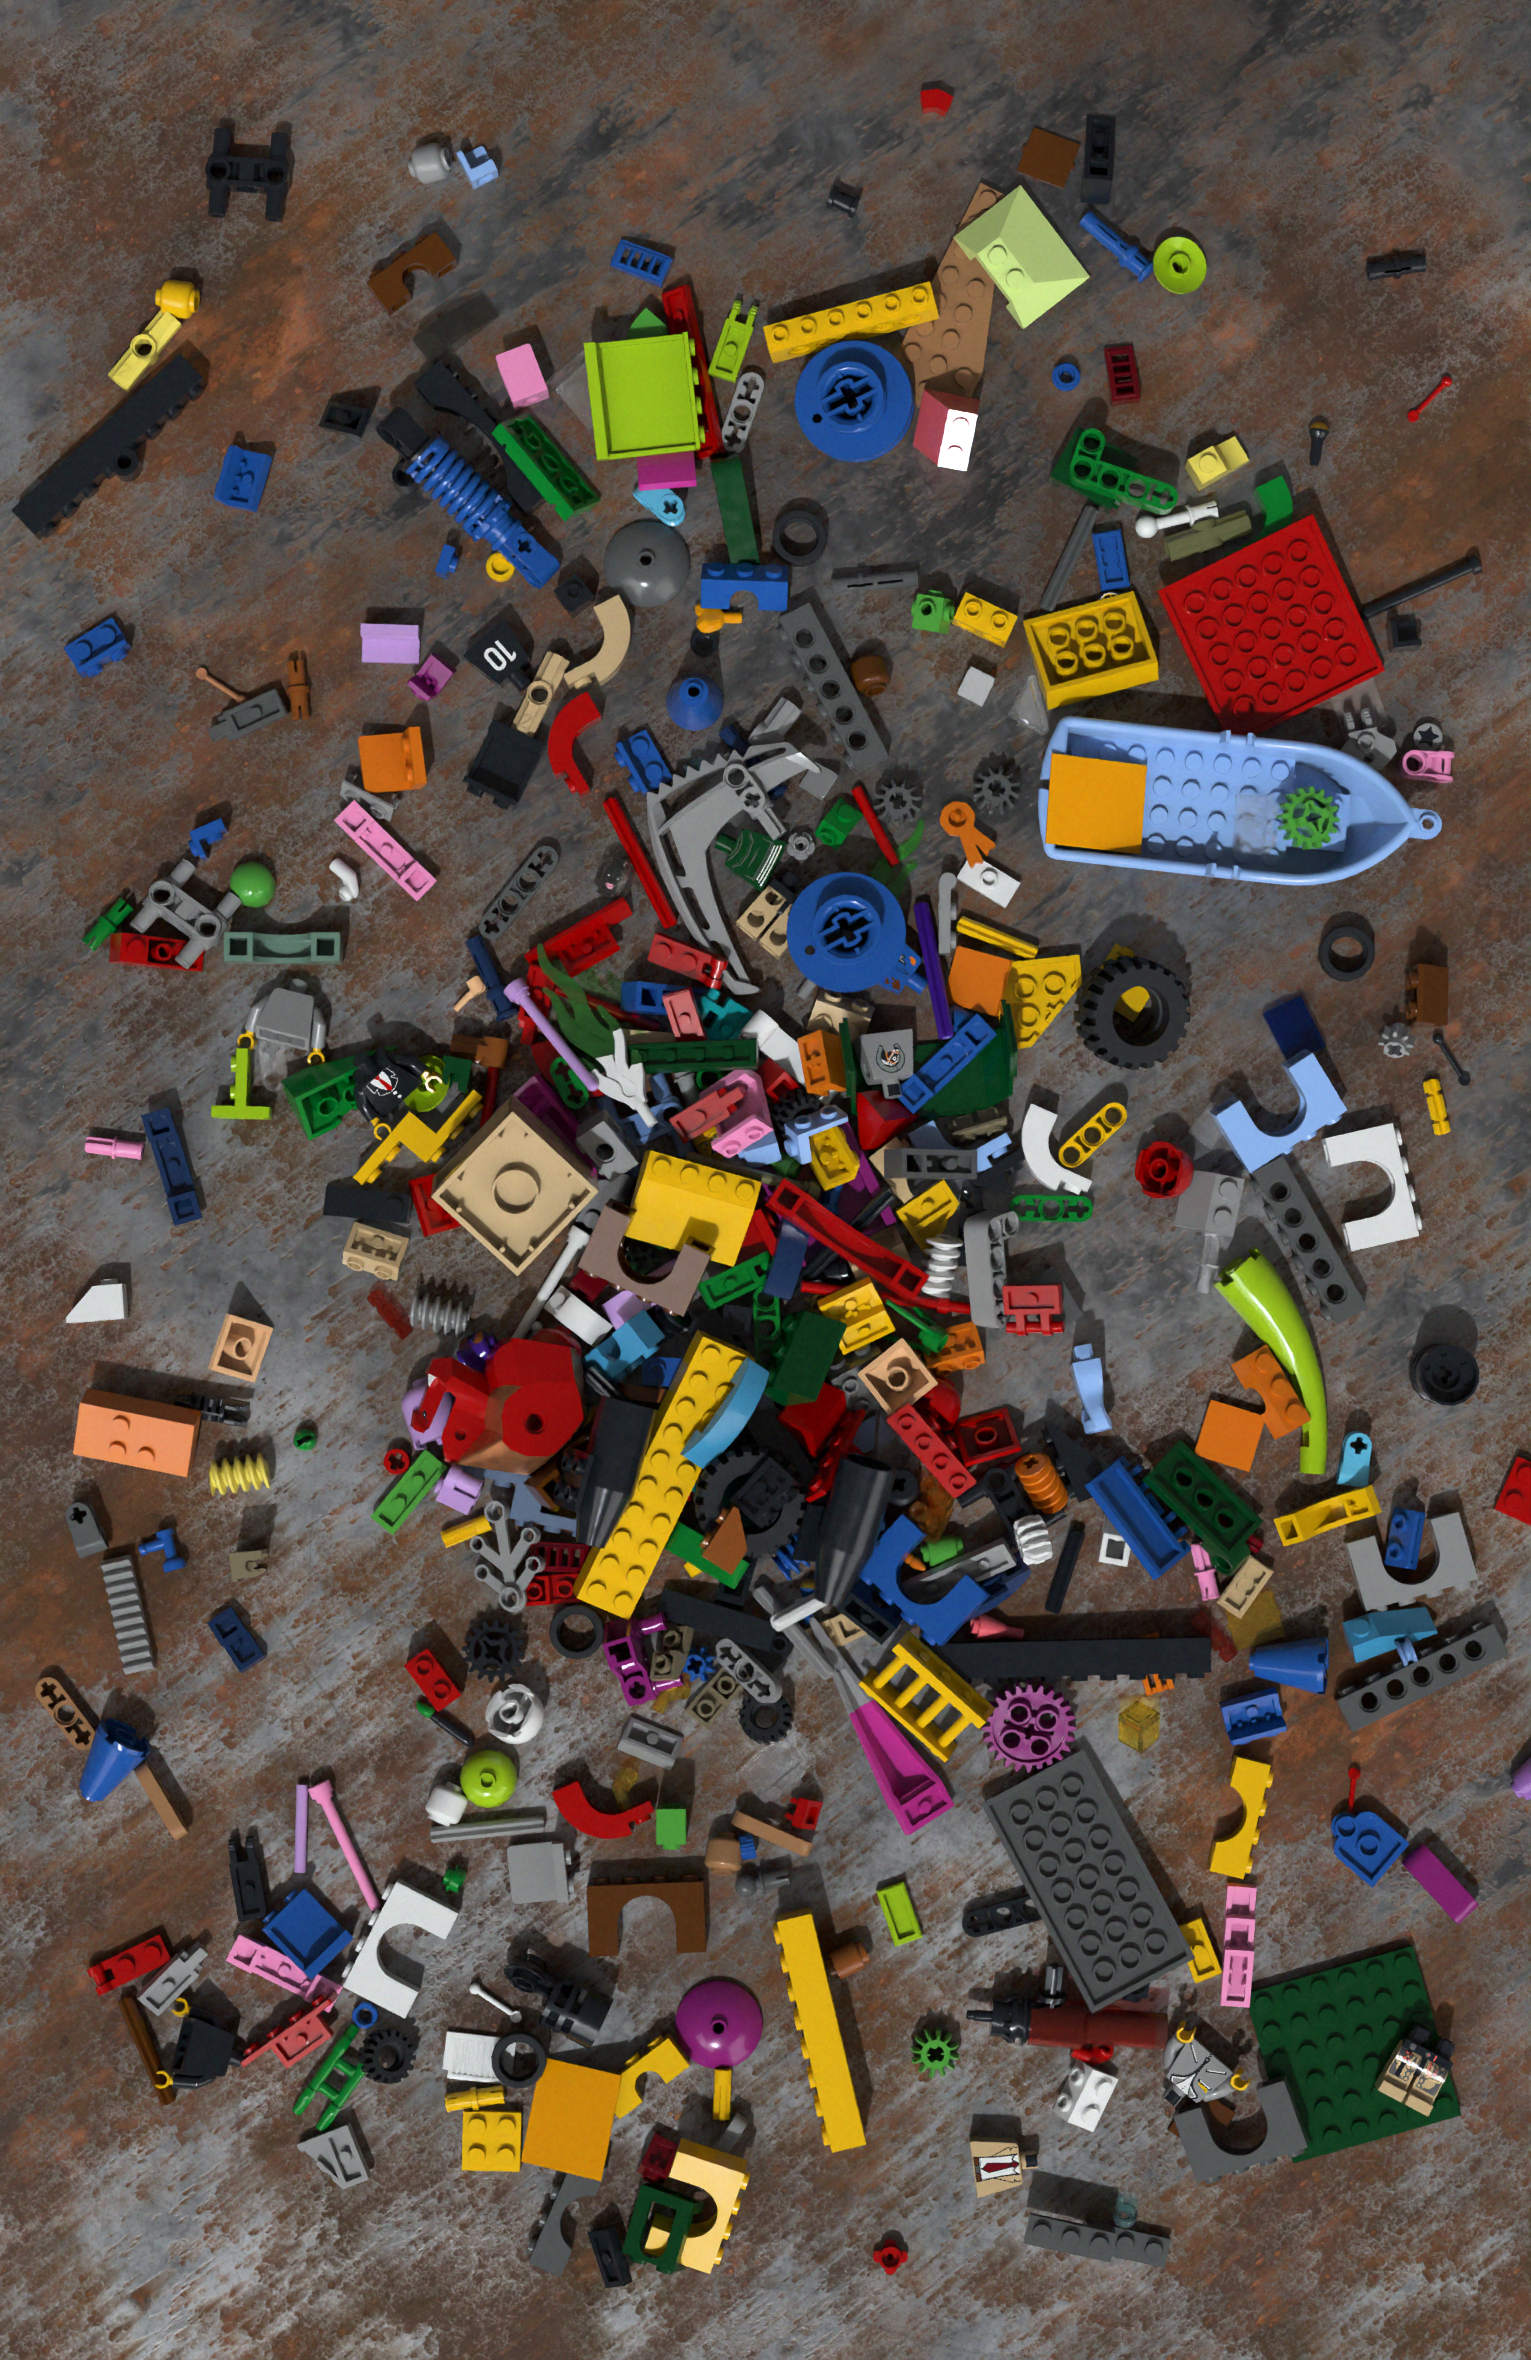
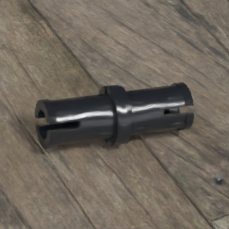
M1423 253L1402 258L1391 256V260L1366 263V274L1369 281L1389 277L1400 279L1401 275L1426 272V260Z

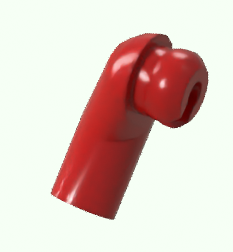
M1100 2042L1089 2048L1073 2043L1069 2056L1091 2066H1096L1112 2057L1114 2047L1109 2042Z

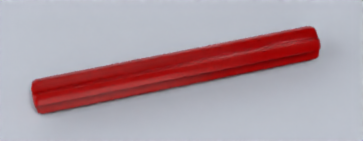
M617 798L607 799L603 802V807L663 928L668 929L675 926L677 919Z

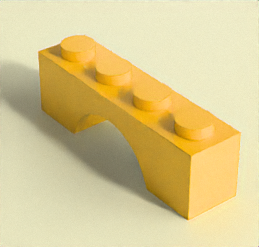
M1238 1755L1233 1756L1227 1783L1239 1793L1242 1799L1243 1817L1240 1825L1233 1833L1223 1838L1213 1839L1207 1863L1209 1871L1244 1879L1245 1873H1250L1253 1864V1856H1250L1252 1844L1257 1845L1260 1835V1828L1256 1827L1259 1816H1264L1267 1806V1799H1263L1266 1787H1271L1274 1771L1270 1770L1271 1765L1269 1763Z

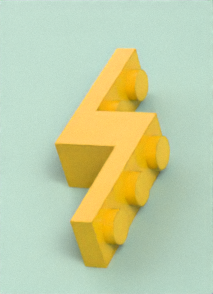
M473 1089L437 1133L409 1111L353 1178L363 1186L367 1182L372 1185L381 1175L382 1171L379 1168L387 1160L391 1163L400 1153L401 1149L398 1146L401 1142L426 1164H429L431 1160L436 1163L446 1152L443 1146L451 1138L455 1141L464 1131L465 1127L462 1124L469 1116L474 1119L484 1106L481 1102L484 1098Z

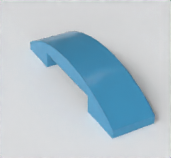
M746 1357L730 1380L735 1386L704 1431L701 1433L696 1429L680 1454L702 1469L718 1458L734 1441L751 1417L763 1394L770 1372Z

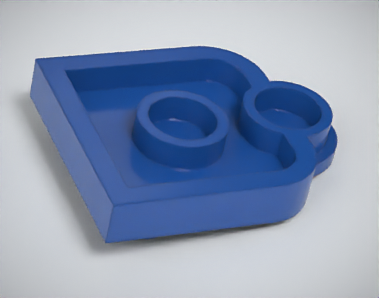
M1369 1810L1359 1811L1355 1815L1350 1812H1340L1331 1821V1831L1336 1837L1332 1844L1334 1855L1372 1888L1410 1844L1380 1817Z

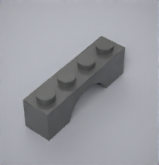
M605 2162V2166H604V2171H603L602 2180H603V2178H604V2176H605V2173H606V2171H607V2169H608V2164H609V2163H606V2162ZM566 2173L562 2184L556 2182L550 2195V2199L554 2200L550 2211L544 2209L538 2226L542 2227L539 2237L533 2236L526 2250V2253L530 2254L529 2264L561 2277L573 2248V2243L567 2238L562 2228V2213L573 2200L583 2196H596L602 2181Z

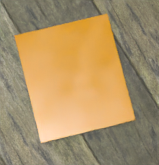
M1051 753L1045 843L1141 855L1147 765Z
M547 2058L544 2073L536 2082L521 2162L602 2181L622 2075Z

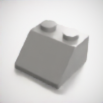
M1194 1170L1191 1185L1182 1195H1179L1173 1225L1227 1237L1234 1236L1245 1179Z

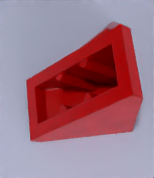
M880 1090L856 1092L860 1150L882 1148L921 1115L916 1112L912 1114L905 1105L895 1099H885L884 1093Z

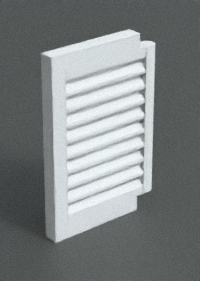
M447 2030L442 2068L448 2070L447 2078L498 2085L503 2084L496 2078L491 2061L495 2044L501 2037ZM516 2042L510 2044L502 2055V2064L511 2075L513 2073Z

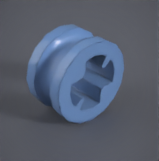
M1408 1637L1404 1638L1405 1640L1402 1643L1394 1642L1404 1666H1407L1411 1660L1414 1662L1418 1661Z

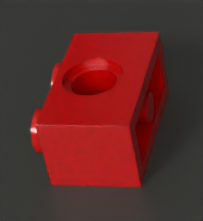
M430 1646L404 1664V1667L437 1712L464 1693Z

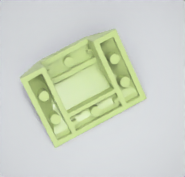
M1021 185L953 237L970 261L976 258L1010 302L1006 308L1022 329L1026 328L1090 278Z

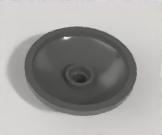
M638 522L623 528L612 538L604 556V573L609 587L616 595L619 594L621 600L636 607L652 608L671 601L681 592L689 575V555L684 542L672 529L656 522ZM645 556L650 557L652 560L647 566L641 563V559Z

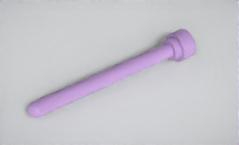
M522 978L511 982L504 990L507 998L524 1008L589 1091L597 1090V1081L529 997L528 985Z

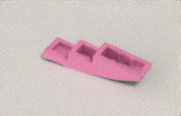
M1226 1884L1220 2006L1250 2008L1256 1920L1254 1916L1256 1884Z

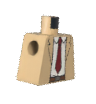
M969 2137L977 2198L1023 2184L1021 2170L1038 2168L1036 2150L1019 2152L1016 2138Z

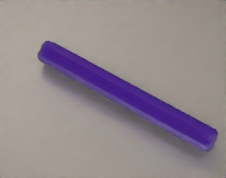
M927 902L917 903L914 905V914L938 1037L942 1040L949 1039L954 1036V1030L930 908Z

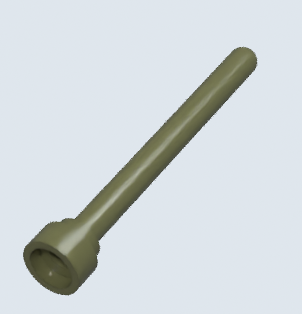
M687 1152L684 1157L686 1161L772 1186H777L780 1180L785 1178L816 1201L821 1191L819 1181L813 1178L809 1180L804 1179L802 1182L694 1152Z

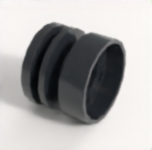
M1431 1344L1423 1347L1414 1355L1409 1366V1380L1412 1389L1420 1398L1430 1403L1450 1406L1463 1403L1474 1394L1479 1384L1480 1371L1476 1359L1469 1351L1456 1345ZM1440 1369L1446 1371V1375L1436 1378L1435 1375L1437 1372H1440Z

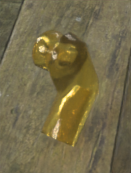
M684 1682L683 1686L661 1691L658 1699L654 1700L650 1709L663 1715L669 1702L685 1700L690 1696V1687Z
M628 1767L621 1770L612 1783V1790L619 1811L633 1807L628 1792L634 1783L638 1781L639 1777L638 1772L633 1768Z

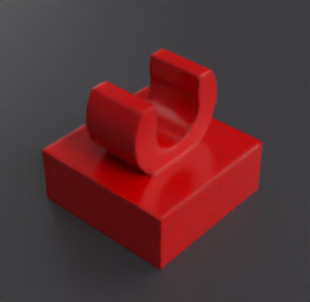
M804 1797L790 1798L789 1802L797 1805L795 1814H785L787 1819L793 1820L791 1825L801 1829L815 1830L823 1802Z

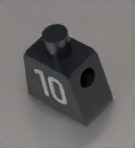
M505 619L463 655L468 664L500 689L511 682L519 692H522L533 682L523 670L531 663L530 659Z

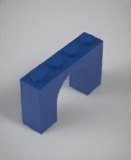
M902 1514L878 1540L881 1544L875 1547L874 1553L860 1578L868 1585L874 1583L881 1590L879 1596L889 1605L895 1603L902 1610L900 1616L911 1626L916 1623L923 1630L921 1636L932 1646L936 1643L939 1646H944L991 1594L970 1574H965L943 1599L934 1604L925 1605L912 1600L902 1587L900 1579L901 1567L907 1556L928 1534L907 1514Z

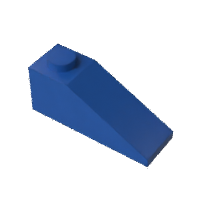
M641 981L623 982L621 985L620 1011L668 1016L662 1000L663 994L687 987ZM691 987L697 1007H699V1000L702 995L706 996L710 989ZM709 1011L705 1019H712L713 1012Z

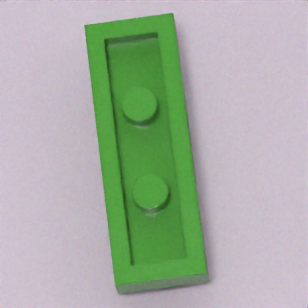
M425 1449L371 1515V1518L390 1534L394 1535L447 1470L448 1466Z

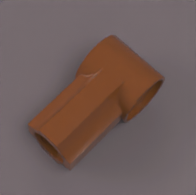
M453 1034L450 1056L471 1060L474 1063H480L479 1065L484 1067L505 1069L509 1040L495 1037L476 1038Z

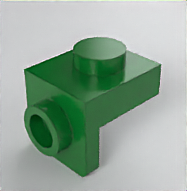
M840 798L824 817L815 831V835L826 845L838 850L846 837L859 823L863 814Z

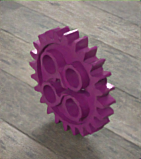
M1027 1680L1026 1687H1021L1020 1683L1016 1681L1015 1690H1011L1005 1685L1004 1696L996 1692L995 1699L997 1703L988 1701L995 1707V1710L982 1726V1730L986 1731L983 1734L984 1742H989L987 1744L988 1752L995 1751V1760L997 1761L1004 1757V1767H1008L1013 1762L1017 1772L1022 1765H1026L1027 1773H1030L1032 1765H1036L1039 1771H1042V1763L1044 1762L1050 1767L1053 1766V1757L1063 1760L1061 1750L1070 1751V1744L1067 1741H1075L1074 1733L1071 1731L1076 1730V1722L1072 1721L1075 1719L1074 1711H1068L1071 1708L1069 1700L1062 1702L1064 1699L1063 1693L1059 1692L1054 1695L1053 1685L1044 1690L1042 1681H1039L1036 1687H1032L1030 1680ZM1016 1706L1026 1708L1022 1713L1012 1712V1709ZM1044 1713L1054 1715L1050 1720L1040 1719V1716ZM1010 1732L1018 1734V1736L1012 1740L1004 1738V1736ZM1037 1739L1046 1741L1042 1746L1032 1745Z

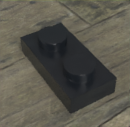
M615 2226L595 2228L587 2232L605 2287L626 2286L633 2282L624 2253H622L620 2239Z

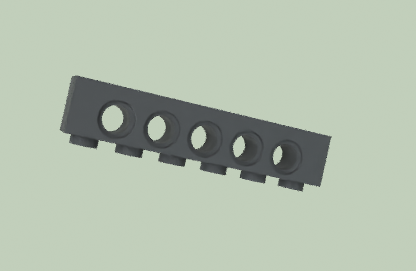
M810 603L779 617L778 623L780 626L776 630L783 643L789 642L793 650L789 655L797 669L802 667L806 675L802 680L809 694L815 692L819 703L816 704L819 714L823 720L829 719L833 727L829 729L832 739L836 745L841 743L846 753L842 757L848 769H854L858 775L888 760L889 755ZM801 633H808L813 641L807 646H802L798 644L796 638ZM820 658L825 662L826 667L822 671H814L809 665L811 660ZM826 684H835L839 689V693L834 697L826 696L822 690ZM840 709L849 710L852 714L851 720L840 722L836 718L837 711ZM854 734H859L864 737L866 743L860 748H855L849 743V738Z
M1284 1156L1249 1173L1252 1177L1249 1180L1252 1190L1257 1196L1261 1194L1266 1203L1263 1209L1270 1221L1275 1219L1280 1228L1277 1234L1284 1246L1289 1245L1294 1253L1291 1256L1293 1264L1299 1272L1303 1270L1308 1278V1281L1305 1282L1308 1291L1312 1297L1317 1296L1322 1304L1319 1310L1327 1323L1331 1321L1333 1325H1338L1367 1309L1365 1302ZM1274 1183H1279L1284 1187L1285 1195L1282 1199H1275L1271 1195L1270 1189ZM1289 1208L1295 1209L1299 1214V1220L1295 1225H1291L1285 1220L1284 1215ZM1302 1234L1310 1235L1313 1240V1245L1309 1250H1304L1299 1246V1238ZM1317 1259L1323 1260L1327 1265V1270L1322 1276L1317 1275L1313 1271V1263ZM1332 1284L1337 1285L1341 1290V1296L1337 1301H1332L1327 1296V1289Z
M1480 1620L1468 1627L1469 1632L1461 1636L1458 1633H1454L1442 1639L1443 1645L1435 1649L1432 1646H1428L1416 1652L1417 1662L1411 1660L1407 1666H1404L1402 1661L1399 1660L1390 1665V1671L1382 1675L1380 1671L1375 1672L1364 1678L1366 1683L1356 1688L1354 1684H1351L1339 1690L1340 1696L1334 1698V1701L1348 1729L1351 1732L1361 1729L1508 1656L1509 1653L1494 1623H1485L1484 1620ZM1475 1640L1478 1644V1652L1474 1656H1468L1465 1652V1646L1469 1641ZM1449 1653L1453 1659L1452 1665L1448 1669H1442L1439 1665V1659L1443 1654ZM1423 1666L1427 1672L1426 1678L1421 1682H1416L1413 1678V1671L1417 1667ZM1393 1679H1398L1401 1684L1400 1691L1395 1695H1390L1387 1691V1684ZM1366 1692H1372L1375 1697L1374 1704L1371 1707L1364 1708L1361 1705V1697Z

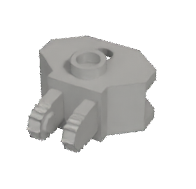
M1361 708L1360 717L1364 730L1359 731L1355 730L1354 718L1351 712H1343L1347 735L1344 737L1346 743L1340 751L1348 753L1365 762L1364 757H1368L1370 763L1366 764L1376 771L1382 770L1397 752L1395 741L1378 733L1377 727H1373L1369 708Z

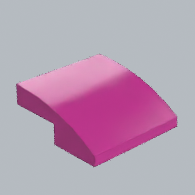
M694 451L637 457L639 491L697 486Z

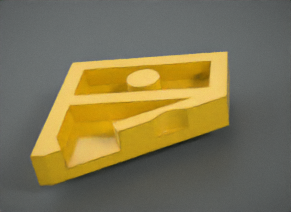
M941 1179L894 1211L923 1253L924 1249L933 1248V1245L926 1242V1238H935L937 1234L943 1233L949 1218L954 1214L960 1203L945 1180Z

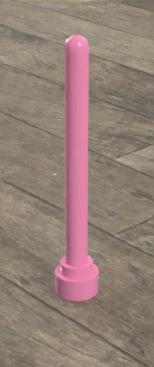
M329 1779L321 1781L307 1790L312 1800L315 1799L317 1804H321L369 1908L372 1911L379 1910L381 1906L379 1899L331 1799L333 1797L331 1792L333 1791Z

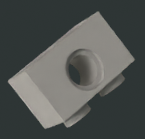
M603 1109L577 1126L575 1140L577 1147L583 1154L587 1153L591 1157L596 1171L600 1175L605 1174L610 1182L639 1164L640 1151L606 1109ZM609 1144L612 1148L604 1150L599 1145Z

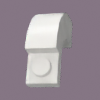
M1031 1103L1023 1119L1020 1132V1146L1026 1159L1024 1161L1028 1169L1041 1184L1054 1192L1057 1190L1060 1182L1065 1184L1063 1189L1079 1195L1080 1191L1088 1192L1092 1181L1062 1168L1050 1154L1048 1145L1049 1135L1058 1115Z

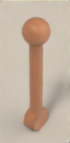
M205 668L197 669L196 676L200 680H207L234 698L238 705L248 701L246 696H239L208 675Z

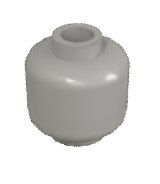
M430 143L416 147L413 150L411 160L408 161V168L412 177H417L423 184H429L447 178L449 170L453 168L450 152L446 147H442L439 143Z

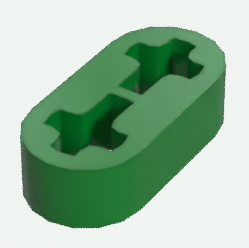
M563 1057L556 1058L551 1064L550 1072L564 1103L571 1109H582L589 1100L586 1086L572 1069L568 1071L571 1081L566 1082L562 1075H556L555 1071L559 1069V1063L563 1062L565 1066H568ZM573 1084L577 1092L583 1091L584 1095L580 1097L581 1103L576 1104L574 1101H568V1097L571 1096L568 1088L569 1085Z

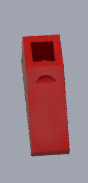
M130 933L111 934L108 963L202 972L204 950L191 967L186 969L175 960V957L189 941Z

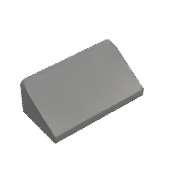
M630 1716L618 1745V1750L671 1770L684 1738Z

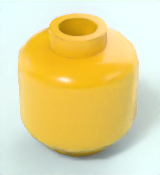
M166 280L162 289H157L155 302L157 306H160L162 313L167 311L175 318L188 319L192 316L193 312L197 313L200 294L198 290H195L191 282Z

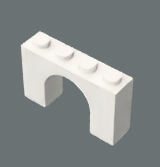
M1393 1123L1321 1140L1328 1168L1356 1161H1368L1381 1167L1388 1175L1391 1183L1390 1200L1379 1214L1341 1224L1347 1252L1419 1236L1418 1230L1422 1229L1421 1219L1418 1212L1414 1213L1412 1202L1415 1201V1194L1412 1185H1407L1405 1174L1409 1173L1408 1164L1405 1156H1400L1398 1146L1402 1145V1139L1399 1129H1394Z
M398 1878L395 1885L392 1883L388 1884L382 1896V1899L386 1900L384 1907L381 1911L375 1910L368 1925L373 1927L369 1936L362 1935L355 1951L359 1952L355 1963L349 1961L341 1977L346 1979L343 1985L344 1988L406 2018L421 1988L392 1974L384 1966L379 1954L382 1935L395 1925L408 1923L417 1925L445 1940L460 1910Z

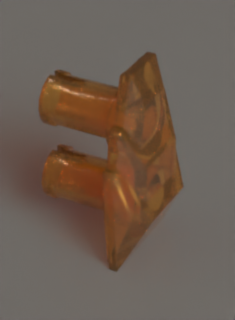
M926 1476L921 1481L923 1494L911 1506L909 1512L910 1518L928 1534L922 1541L937 1545L954 1511L952 1506L955 1498L948 1493L936 1477Z

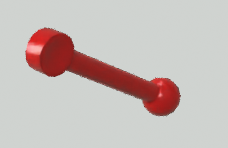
M1442 377L1441 384L1415 411L1412 410L1408 413L1407 420L1409 422H1416L1419 414L1445 387L1451 386V377Z
M1350 1768L1348 1771L1351 1783L1347 1812L1352 1814L1356 1781L1361 1776L1358 1768Z

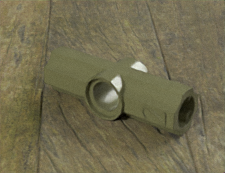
M1243 510L1217 520L1210 518L1191 526V529L1163 538V543L1170 562H1176L1197 553L1207 554L1224 547L1226 543L1252 535L1253 531L1249 516Z

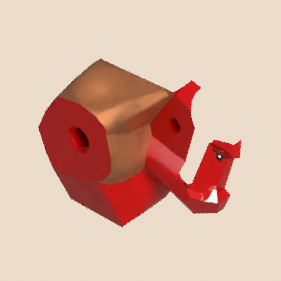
M502 1338L500 1342L495 1344L486 1357L483 1373L448 1355L434 1357L425 1371L428 1375V1383L418 1409L412 1412L410 1426L421 1433L429 1429L444 1393L451 1392L455 1396L456 1401L441 1436L445 1456L444 1461L450 1464L454 1463L528 1476L543 1466L566 1445L586 1421L587 1394L586 1381L583 1379L582 1361H580L576 1348L519 1338Z

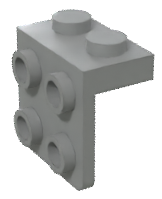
M564 1840L518 1844L508 1847L507 1859L511 1897L515 1904L557 1900V1903L569 1902L570 1894H575L574 1878L573 1876L568 1877L567 1865H572L570 1847H565Z

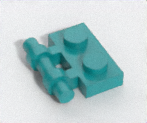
M710 988L706 996L702 995L699 1000L700 1006L698 1007L702 1022L709 1011L716 1014L709 1027L704 1026L708 1040L738 1039L741 1034L740 1031L754 1013L730 997L726 998L722 1006L717 1004L716 1000L721 992L715 988Z

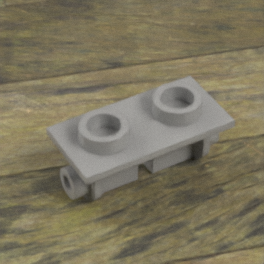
M349 773L346 781L343 780L340 796L348 803L355 800L376 818L391 822L394 809H397L401 802V799L397 797L398 794L394 792L370 794L364 791L362 776L358 773L355 775Z

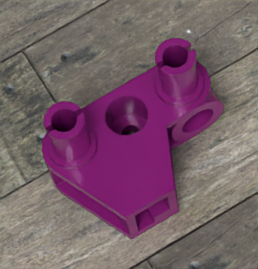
M663 1612L640 1619L631 1615L629 1620L620 1618L605 1623L602 1642L610 1670L619 1678L625 1700L630 1707L658 1699L661 1691L684 1685L682 1673L677 1680H649L651 1664L643 1636L667 1630V1622ZM620 1643H628L631 1656L627 1655L626 1648H620ZM636 1682H640L641 1685L645 1686L646 1690L643 1692V1695L635 1692Z

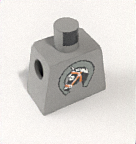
M912 1029L859 1035L852 1041L867 1085L882 1084L885 1099L901 1097L899 1082L905 1081L913 1075Z

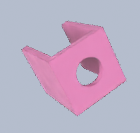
M525 344L496 355L498 369L515 411L550 398L530 344Z

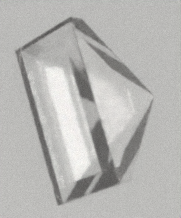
M1032 675L1029 676L1007 716L1044 736L1048 735L1050 730L1036 676Z

